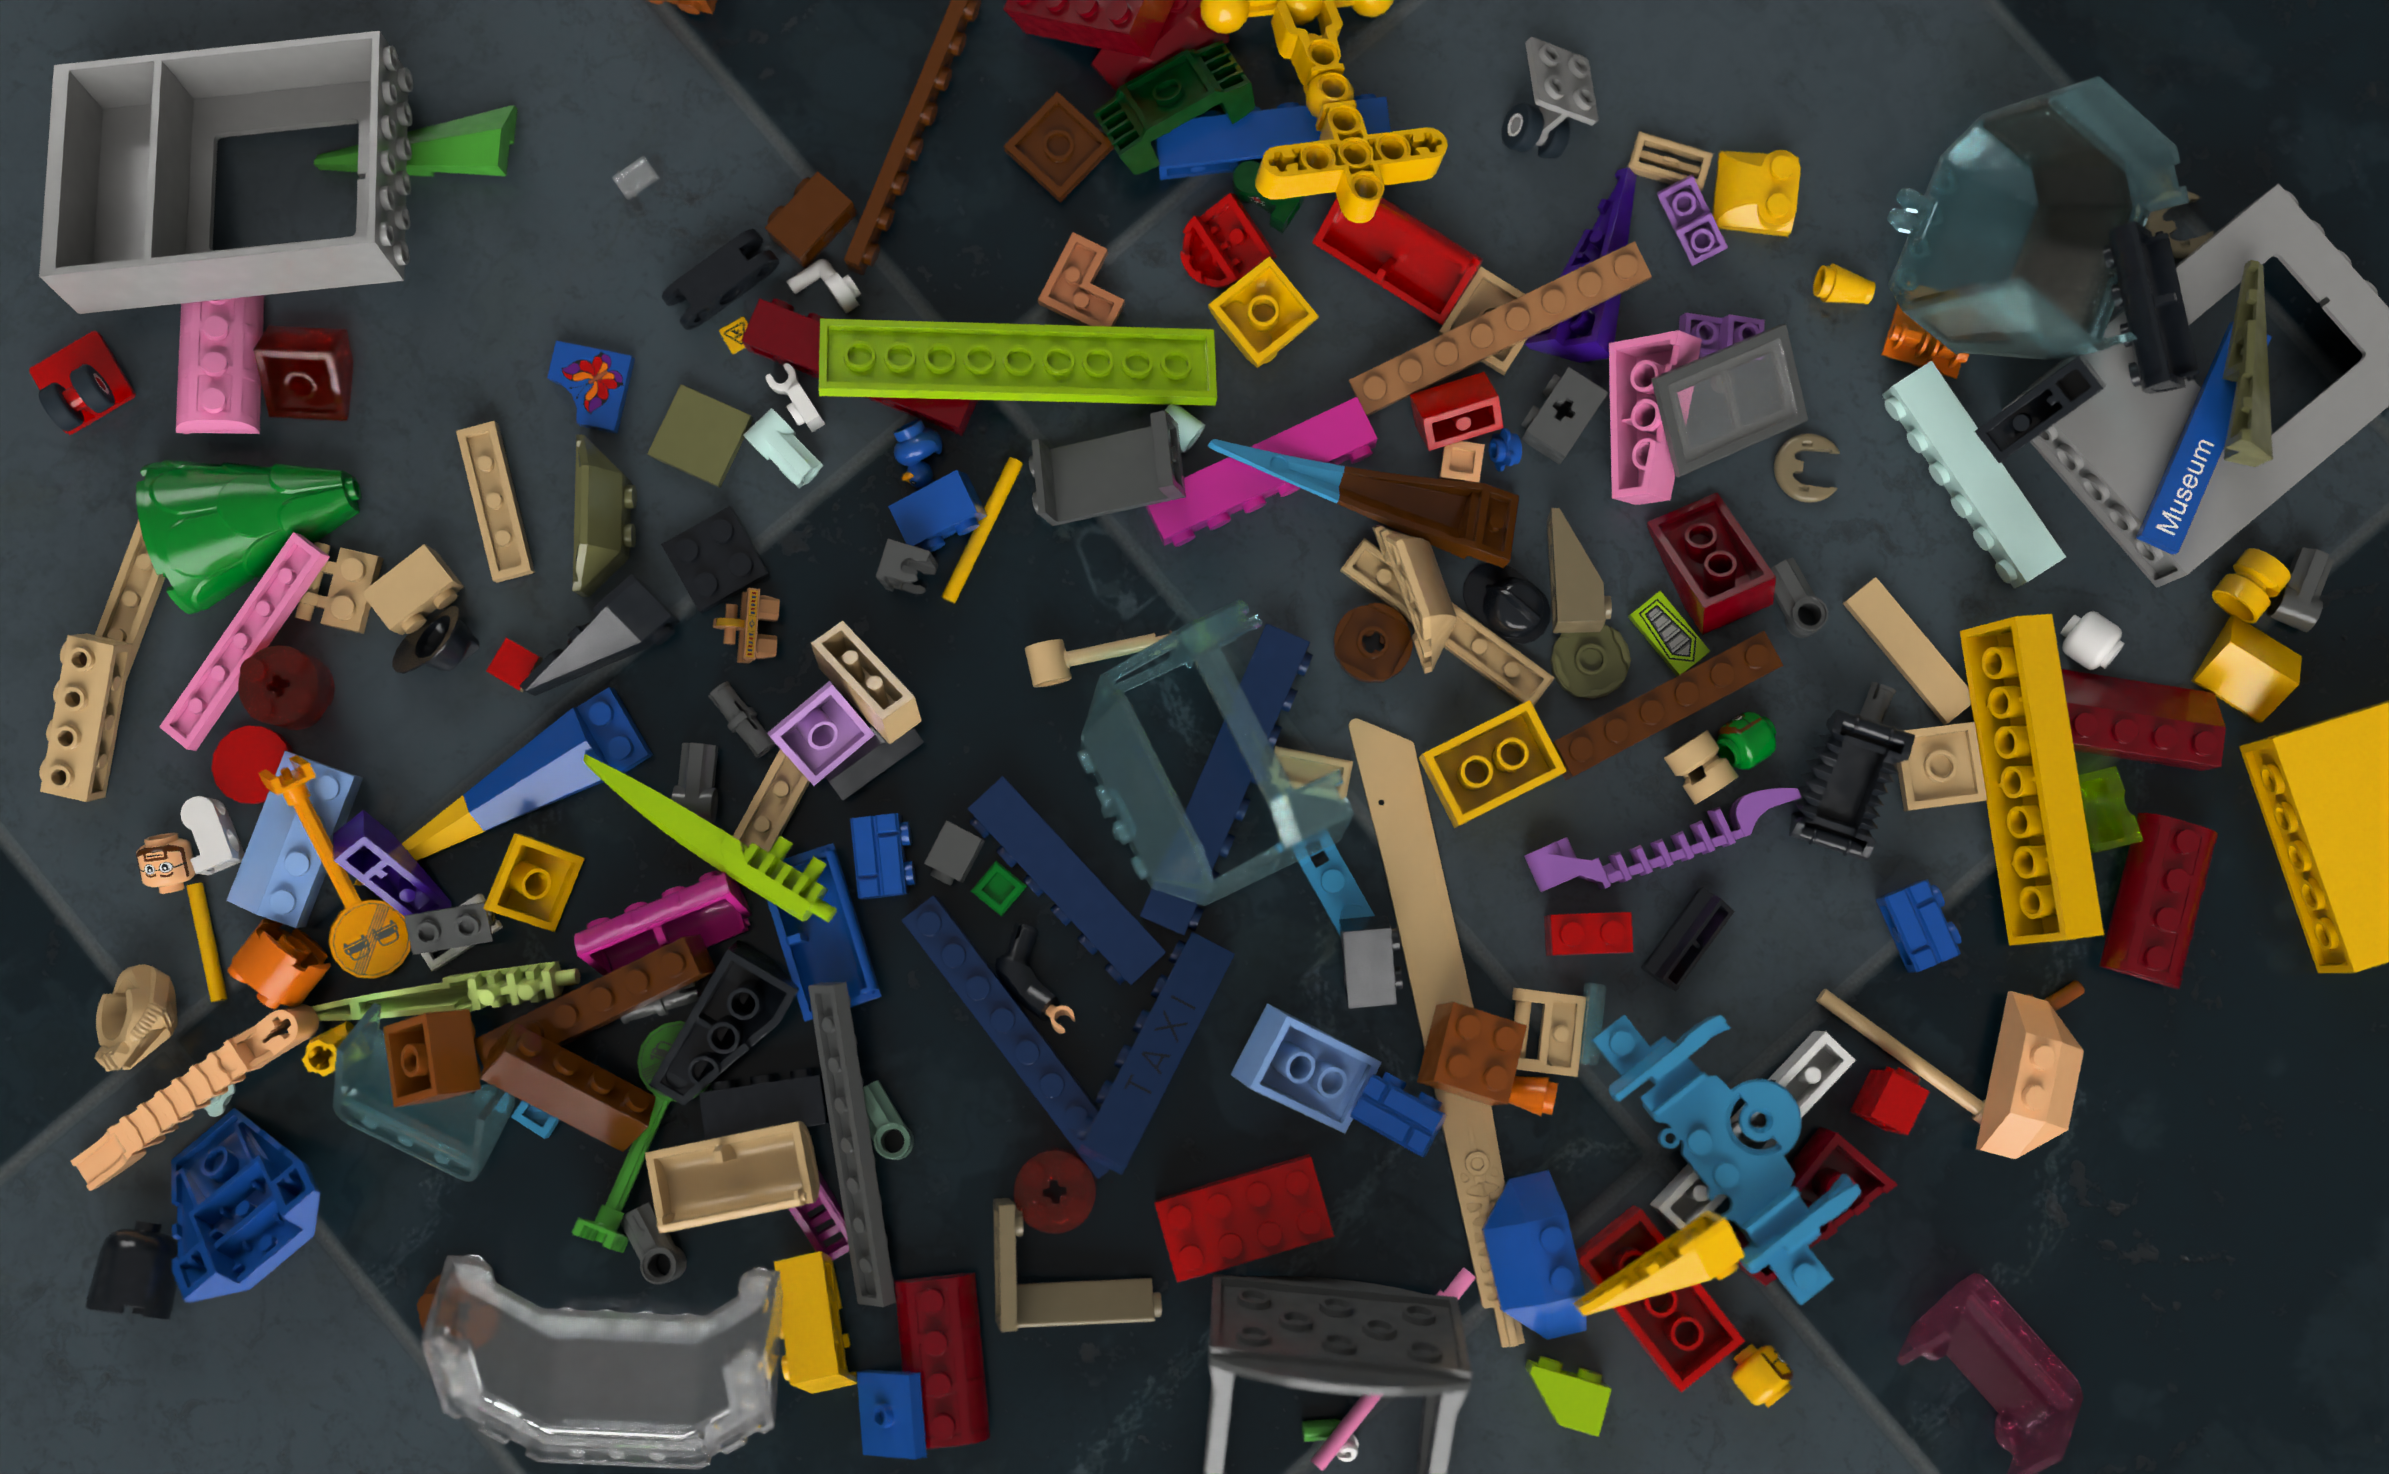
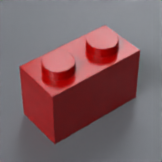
M1485 372L1410 394L1415 426L1428 451L1504 428L1499 396Z
M1631 912L1544 916L1546 956L1633 952Z
M1886 1067L1885 1071L1871 1069L1850 1112L1885 1131L1908 1135L1930 1091L1918 1085L1921 1080L1919 1077L1904 1069L1897 1068L1895 1070L1890 1067Z

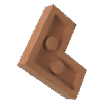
M1072 232L1038 298V304L1082 326L1114 327L1125 306V300L1093 285L1108 255V249Z

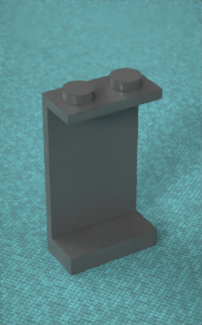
M1166 410L1150 413L1151 426L1052 449L1046 446L1040 439L1031 440L1033 455L1029 456V467L1036 484V491L1032 494V502L1036 513L1052 526L1185 498L1186 492L1178 423Z

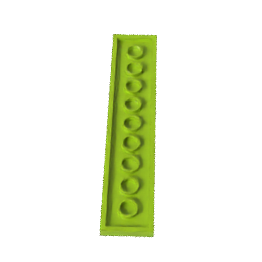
M820 318L819 396L1215 406L1217 401L1214 329Z

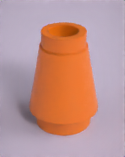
M1515 1076L1509 1103L1540 1117L1542 1113L1552 1115L1559 1083L1550 1082L1549 1077Z

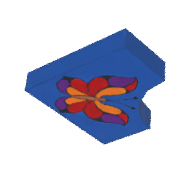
M556 340L547 378L554 383L564 386L572 394L577 407L576 423L582 427L618 434L634 366V357Z

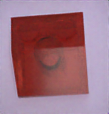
M269 325L253 349L269 417L347 421L350 411L354 365L347 329Z

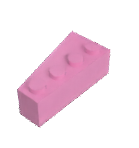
M1677 330L1609 343L1612 499L1634 505L1671 500L1675 472L1651 378L1697 360L1702 339ZM1693 385L1676 392L1684 426L1686 424Z

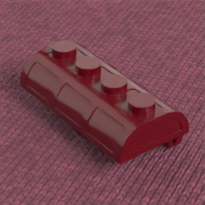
M2138 813L2099 967L2170 988L2180 989L2182 974L2190 942L2194 934V926L2202 894L2205 890L2214 846L2218 838L2216 831L2164 815Z
M975 1272L895 1280L902 1372L920 1373L926 1449L969 1445L989 1439L990 1427Z

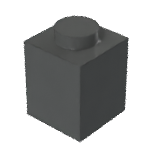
M946 821L924 864L933 868L930 876L950 886L954 879L964 883L985 841Z

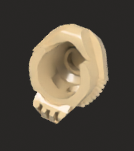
M150 965L131 966L123 970L119 975L113 994L102 995L96 1014L97 1036L101 1047L97 1051L95 1059L106 1069V1072L120 1070L121 1068L123 1070L133 1068L172 1036L178 1025L176 994L170 976Z

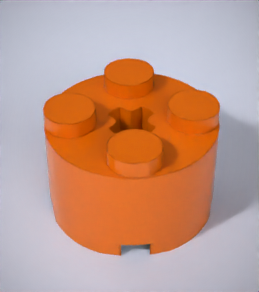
M265 918L234 955L227 971L237 981L247 983L258 992L256 995L258 1000L269 1008L277 1009L281 1004L290 1007L300 1006L331 967V963H324L328 955L316 941L301 930L295 928L292 933H289L280 928L282 923Z

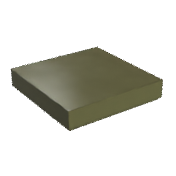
M680 384L647 454L651 458L721 488L745 438L743 434L748 431L754 418L745 412Z

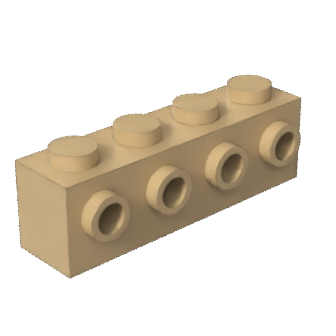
M87 633L67 635V641L63 644L60 652V661L63 663L60 680L56 683L53 691V699L56 702L54 715L46 731V737L49 741L47 754L39 771L42 780L40 792L84 802L106 798L132 643Z

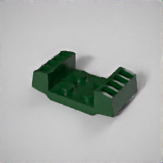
M1220 40L1199 50L1187 48L1121 85L1115 97L1095 110L1093 114L1119 157L1132 173L1137 175L1160 165L1150 144L1153 140L1170 133L1173 129L1198 115L1204 114L1207 110L1218 104L1231 123L1234 124L1255 109L1252 83L1224 42Z

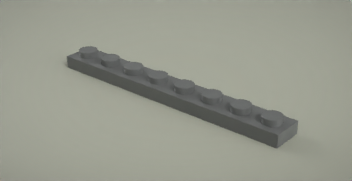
M820 982L808 985L857 1302L862 1305L885 1307L896 1302L894 1277L891 1272L887 1247L888 1238L885 1233L881 1208L882 1199L879 1194L875 1170L876 1161L871 1144L869 1117L866 1112L863 1078L860 1073L857 1054V1039L852 1022L851 1000L846 982Z

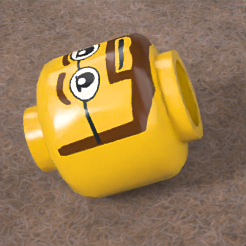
M1750 1344L1733 1358L1738 1366L1733 1370L1731 1378L1753 1405L1764 1403L1769 1408L1793 1388L1789 1383L1793 1378V1371L1774 1347L1765 1345L1757 1350L1753 1344Z

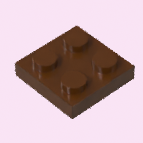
M1058 92L1004 145L1005 152L1060 203L1114 148L1110 140Z

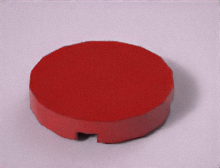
M247 725L232 730L219 742L213 754L212 773L216 785L225 796L239 803H265L269 789L265 787L258 773L266 769L276 775L284 752L293 753L291 745L281 734L263 726Z

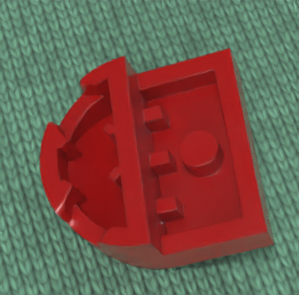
M1234 193L1226 195L1203 215L1191 218L1183 230L1185 236L1183 250L1180 251L1182 264L1194 280L1211 287L1230 288L1269 256L1272 260L1277 258V255Z

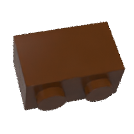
M818 171L812 178L807 177L798 184L794 191L795 196L785 207L781 205L771 213L767 221L768 225L765 227L770 238L804 269L816 259L858 214L853 202Z

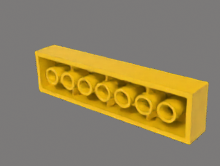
M2053 615L2014 616L1961 630L1960 637L1987 795V809L2009 946L2104 935Z

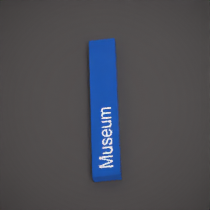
M2234 321L2230 322L2136 536V539L2172 555L2178 553L2226 443L2237 382L2223 379ZM2267 334V347H2268L2269 342H2270V340H2271V338H2272V336H2270V335H2268V334Z

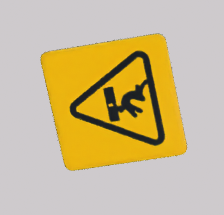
M744 317L719 330L732 354L746 348L741 342L748 326Z

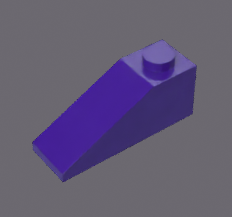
M364 810L333 834V861L403 916L450 908L452 906L449 898L399 840Z

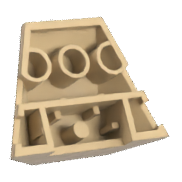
M1380 524L1373 526L1372 528L1385 563L1391 562L1415 630L1412 640L1424 674L1433 671L1457 621V616L1432 546L1427 540L1398 533Z

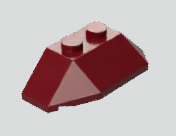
M1175 0L1150 58L1101 49L1092 62V67L1117 93L1121 85L1187 48L1199 50L1220 40L1226 45L1229 42V34L1217 33L1206 26L1201 18V0Z

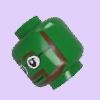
M1751 711L1740 713L1722 725L1717 732L1716 743L1720 748L1718 751L1719 757L1727 758L1732 767L1741 770L1753 768L1771 756L1775 751V726L1767 717L1760 716L1757 713Z

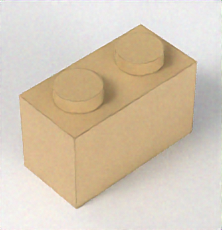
M423 544L361 594L389 630L403 635L405 633L411 634L420 629L426 623L425 617L438 608L440 610L452 604L458 597L456 593L464 588V586L437 551Z

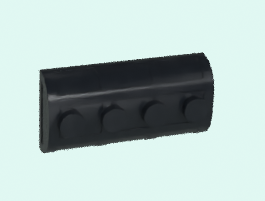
M2136 221L2116 227L2108 232L2110 245L2103 246V255L2107 268L2109 270L2116 269L2118 284L2112 285L2111 290L2116 308L2124 307L2127 323L2120 324V332L2124 346L2126 348L2132 346L2136 362L2129 363V374L2134 387L2141 385L2142 392L2147 394L2185 388L2184 379H2187L2188 382L2196 380L2195 376L2199 375L2169 234L2159 231L2153 237L2150 230Z

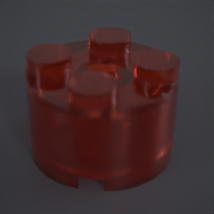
M271 646L258 651L242 663L238 691L244 708L252 718L280 728L299 730L316 724L323 717L321 715L333 701L335 686L331 672L316 657L288 646Z
M1065 1148L1043 1150L1029 1159L1017 1175L1014 1185L1016 1207L1018 1211H1022L1025 1222L1037 1230L1046 1233L1070 1231L1079 1226L1090 1214L1097 1197V1179L1079 1154ZM1052 1180H1058V1185L1067 1189V1192L1062 1193L1060 1196V1200H1054L1053 1194L1046 1193V1189L1051 1186Z

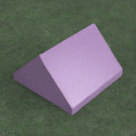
M830 681L767 733L813 786L875 735Z

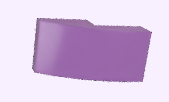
M1692 174L1656 193L1692 266L1728 248Z
M1685 313L1679 319L1680 331L1702 339L1699 357H1704L1764 331L1765 320L1730 314L1723 318Z

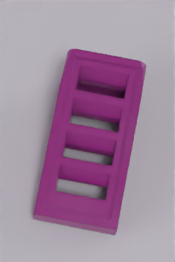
M818 1170V1199L814 1203L788 1209L816 1252H824L833 1261L849 1252L845 1219L835 1196ZM822 1204L825 1206L826 1209L811 1218L807 1214ZM831 1218L834 1220L835 1223L817 1232L815 1227ZM841 1231L844 1236L843 1238L828 1247L824 1245V1240Z

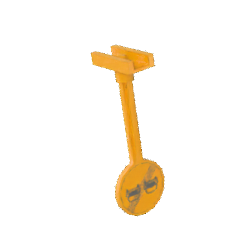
M295 755L289 758L294 768L292 771L288 767L280 770L282 775L279 777L266 769L259 772L258 774L267 789L276 795L283 794L288 806L293 805L344 905V909L337 915L330 927L328 943L333 959L344 971L358 978L375 979L390 974L403 964L411 949L405 918L384 900H361L346 870L333 861V845L309 799L311 793L306 782L316 777L310 763Z

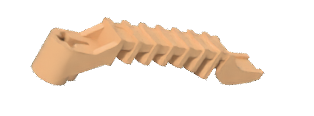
M305 1004L273 1011L255 1026L225 1041L223 1047L217 1051L210 1052L206 1055L207 1059L191 1066L189 1072L172 1080V1084L167 1088L157 1091L154 1094L155 1097L138 1105L137 1110L132 1114L119 1119L120 1122L109 1127L102 1138L70 1161L73 1166L77 1167L88 1185L86 1186L89 1191L97 1189L140 1160L147 1153L144 1148L163 1142L166 1139L165 1134L174 1132L179 1128L178 1123L189 1120L194 1116L193 1111L205 1108L211 1104L210 1098L225 1094L229 1091L228 1085L243 1081L246 1078V1072L262 1068L298 1044L312 1038L319 1028V1017L316 1011Z

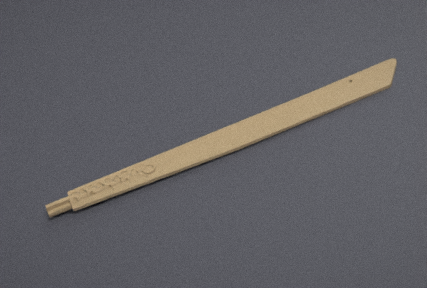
M1355 718L1350 721L1348 729L1386 874L1425 1049L1436 1005L1456 1002L1472 1008L1474 1006L1415 745L1411 740ZM1380 800H1382V801L1384 802L1383 805H1380V804H1379V801H1380ZM1433 1088L1435 1099L1442 1102L1439 1111L1447 1115L1442 1125L1481 1305L1484 1308L1493 1307L1501 1347L1519 1346L1518 1344L1525 1343L1522 1325L1519 1321L1500 1310L1482 1228L1505 1186L1492 1107Z

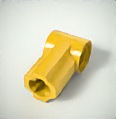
M346 1021L311 1038L309 1044L306 1045L307 1051L302 1061L308 1072H316L321 1076L328 1075L345 1062L363 1054L365 1051L363 1040L356 1027L351 1022Z

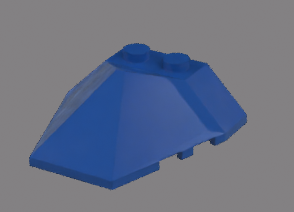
M233 1108L171 1160L172 1204L177 1206V1223L172 1225V1237L178 1240V1257L172 1259V1271L185 1301L190 1303L250 1290L315 1235L320 1191L308 1165L236 1108Z

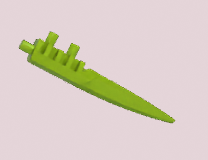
M587 754L584 755L583 761L620 797L654 825L723 873L726 872L729 877L801 921L808 920L812 914L828 923L834 917L837 909L823 901L828 889L816 882L825 869L826 863L813 856L804 872L801 873L783 862V859L793 843L779 836L769 853L753 842L748 847L740 840L652 788Z

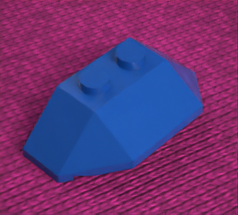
M1549 1170L1508 1179L1503 1192L1482 1228L1500 1310L1547 1340L1586 1331V1315L1581 1314L1573 1304L1586 1295L1567 1213Z

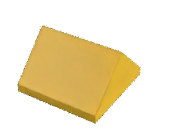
M2233 614L2226 622L2191 681L2206 691L2215 693L2216 697L2256 722L2262 723L2300 685L2302 656L2249 623L2243 622Z
M514 833L483 909L555 932L585 858L530 836Z

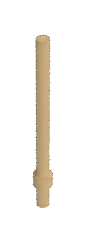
M1826 988L1819 994L1816 1002L1971 1112L1972 1119L1981 1125L1986 1099L1981 1101Z

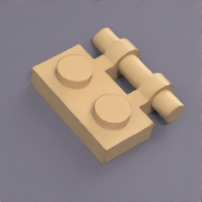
M314 542V545L327 555L329 554L330 545ZM340 547L337 562L327 561L299 601L295 618L311 622L314 608L324 609L321 624L364 634L371 606L361 593L378 580L383 558ZM323 573L333 575L328 596L318 595Z

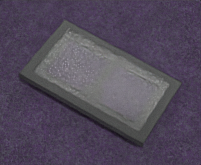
M1780 324L1651 378L1676 477H1681L1808 421L1786 324Z

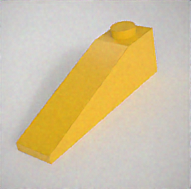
M1706 1211L1573 1304L1581 1314L1588 1315L1709 1281L1714 1277L1721 1280L1738 1269L1739 1266L1736 1262L1745 1257L1726 1218Z

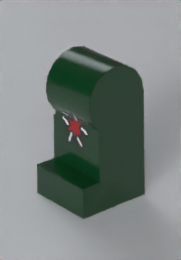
M1256 161L1240 163L1233 174L1234 194H1236L1240 201L1255 203L1271 214L1270 226L1283 234L1304 203L1305 196L1278 200L1263 197L1255 187V179L1260 163Z

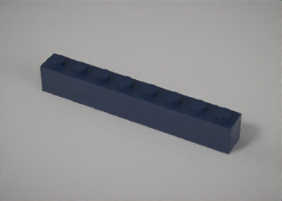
M1266 623L1140 914L1141 918L1185 936L1187 929L1196 930L1204 909L1197 907L1203 892L1211 895L1220 874L1213 870L1219 855L1227 858L1236 837L1229 834L1234 819L1242 821L1251 802V799L1244 797L1251 782L1258 785L1267 763L1260 761L1266 746L1274 748L1282 730V727L1276 724L1281 710L1289 713L1298 692L1291 688L1297 674L1305 676L1312 660L1313 654L1307 652L1310 641Z
M933 895L903 918L902 922L1078 1152L1083 1141L1076 1138L1087 1115L1095 1119L1100 1110L1019 1002L1003 985L994 969L940 898ZM1078 1152L1097 1179L1110 1170Z

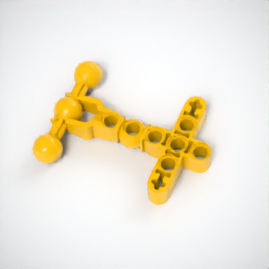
M1201 0V18L1208 28L1217 33L1229 34L1238 31L1249 17L1273 15L1271 24L1278 52L1283 58L1291 59L1302 85H1304L1306 106L1311 115L1317 118L1315 127L1317 131H1321L1319 141L1275 146L1269 148L1264 153L1255 179V187L1263 197L1278 200L1335 192L1343 215L1354 223H1365L1374 217L1384 193L1385 185L1423 181L1432 178L1437 173L1448 147L1444 134L1437 129L1425 127L1368 135L1362 115L1356 109L1354 88L1350 81L1343 76L1344 64L1339 63L1341 52L1337 39L1343 22L1337 8L1351 6L1359 15L1372 18L1384 14L1392 6L1394 0ZM1317 17L1322 35L1308 34L1306 29L1297 28L1295 25L1308 24Z

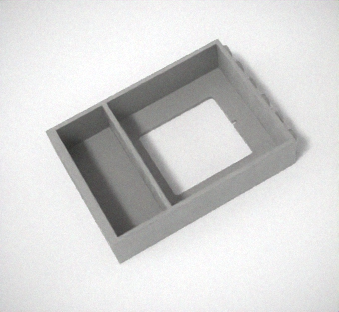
M380 31L54 65L39 277L78 314L404 281L405 265H408L410 261L409 249L405 242V230L410 228V215L406 207V195L411 193V182L407 173V160H410L412 157L411 145L407 137V126L412 125V112L408 104V92L413 90L410 70L403 67L398 59L395 47L388 44ZM359 124L358 176L365 179H357L356 233L353 236L213 250L217 143L220 138Z
M2279 183L2246 207L2176 265L2188 325L2241 283L2245 263L2254 260L2263 264L2271 257H2277L2311 297L2322 305L2321 308L2362 353V359L2272 434V460L2257 467L2223 460L2226 449L2224 446L2178 553L2174 555L2136 539V536L2201 388L2195 381L2188 382L2187 379H2184L2185 388L2162 393L2147 394L2142 392L2141 385L2133 386L2129 374V363L2136 362L2132 346L2127 348L2124 346L2120 332V324L2127 323L2124 309L2002 409V411L2067 363L2081 353L2104 381L2106 387L2031 440L2030 443L2156 588L2188 575L2389 407V307L2378 296L2375 286L2359 275L2352 267L2349 257L2344 252L2335 248L2325 236V232L2320 224L2311 220L2299 207L2296 197L2289 191L2284 190Z

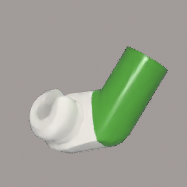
M1341 1420L1302 1421L1304 1442L1326 1441ZM1354 1433L1336 1454L1341 1461H1352L1358 1455L1359 1443Z

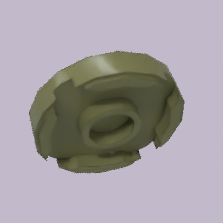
M1604 624L1601 632L1561 633L1553 645L1550 658L1553 676L1560 687L1572 696L1586 700L1604 698L1618 689L1627 676L1631 662L1628 644L1617 630Z

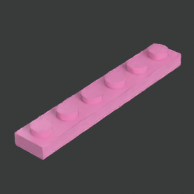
M295 532L292 533L159 726L184 748L197 751L328 561L329 555L303 535Z

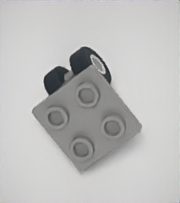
M1531 37L1525 44L1534 101L1540 108L1527 103H1519L1511 108L1503 122L1502 140L1508 148L1518 152H1526L1537 145L1539 157L1558 158L1567 147L1570 137L1569 123L1565 118L1570 117L1591 126L1599 120L1588 59L1581 55Z

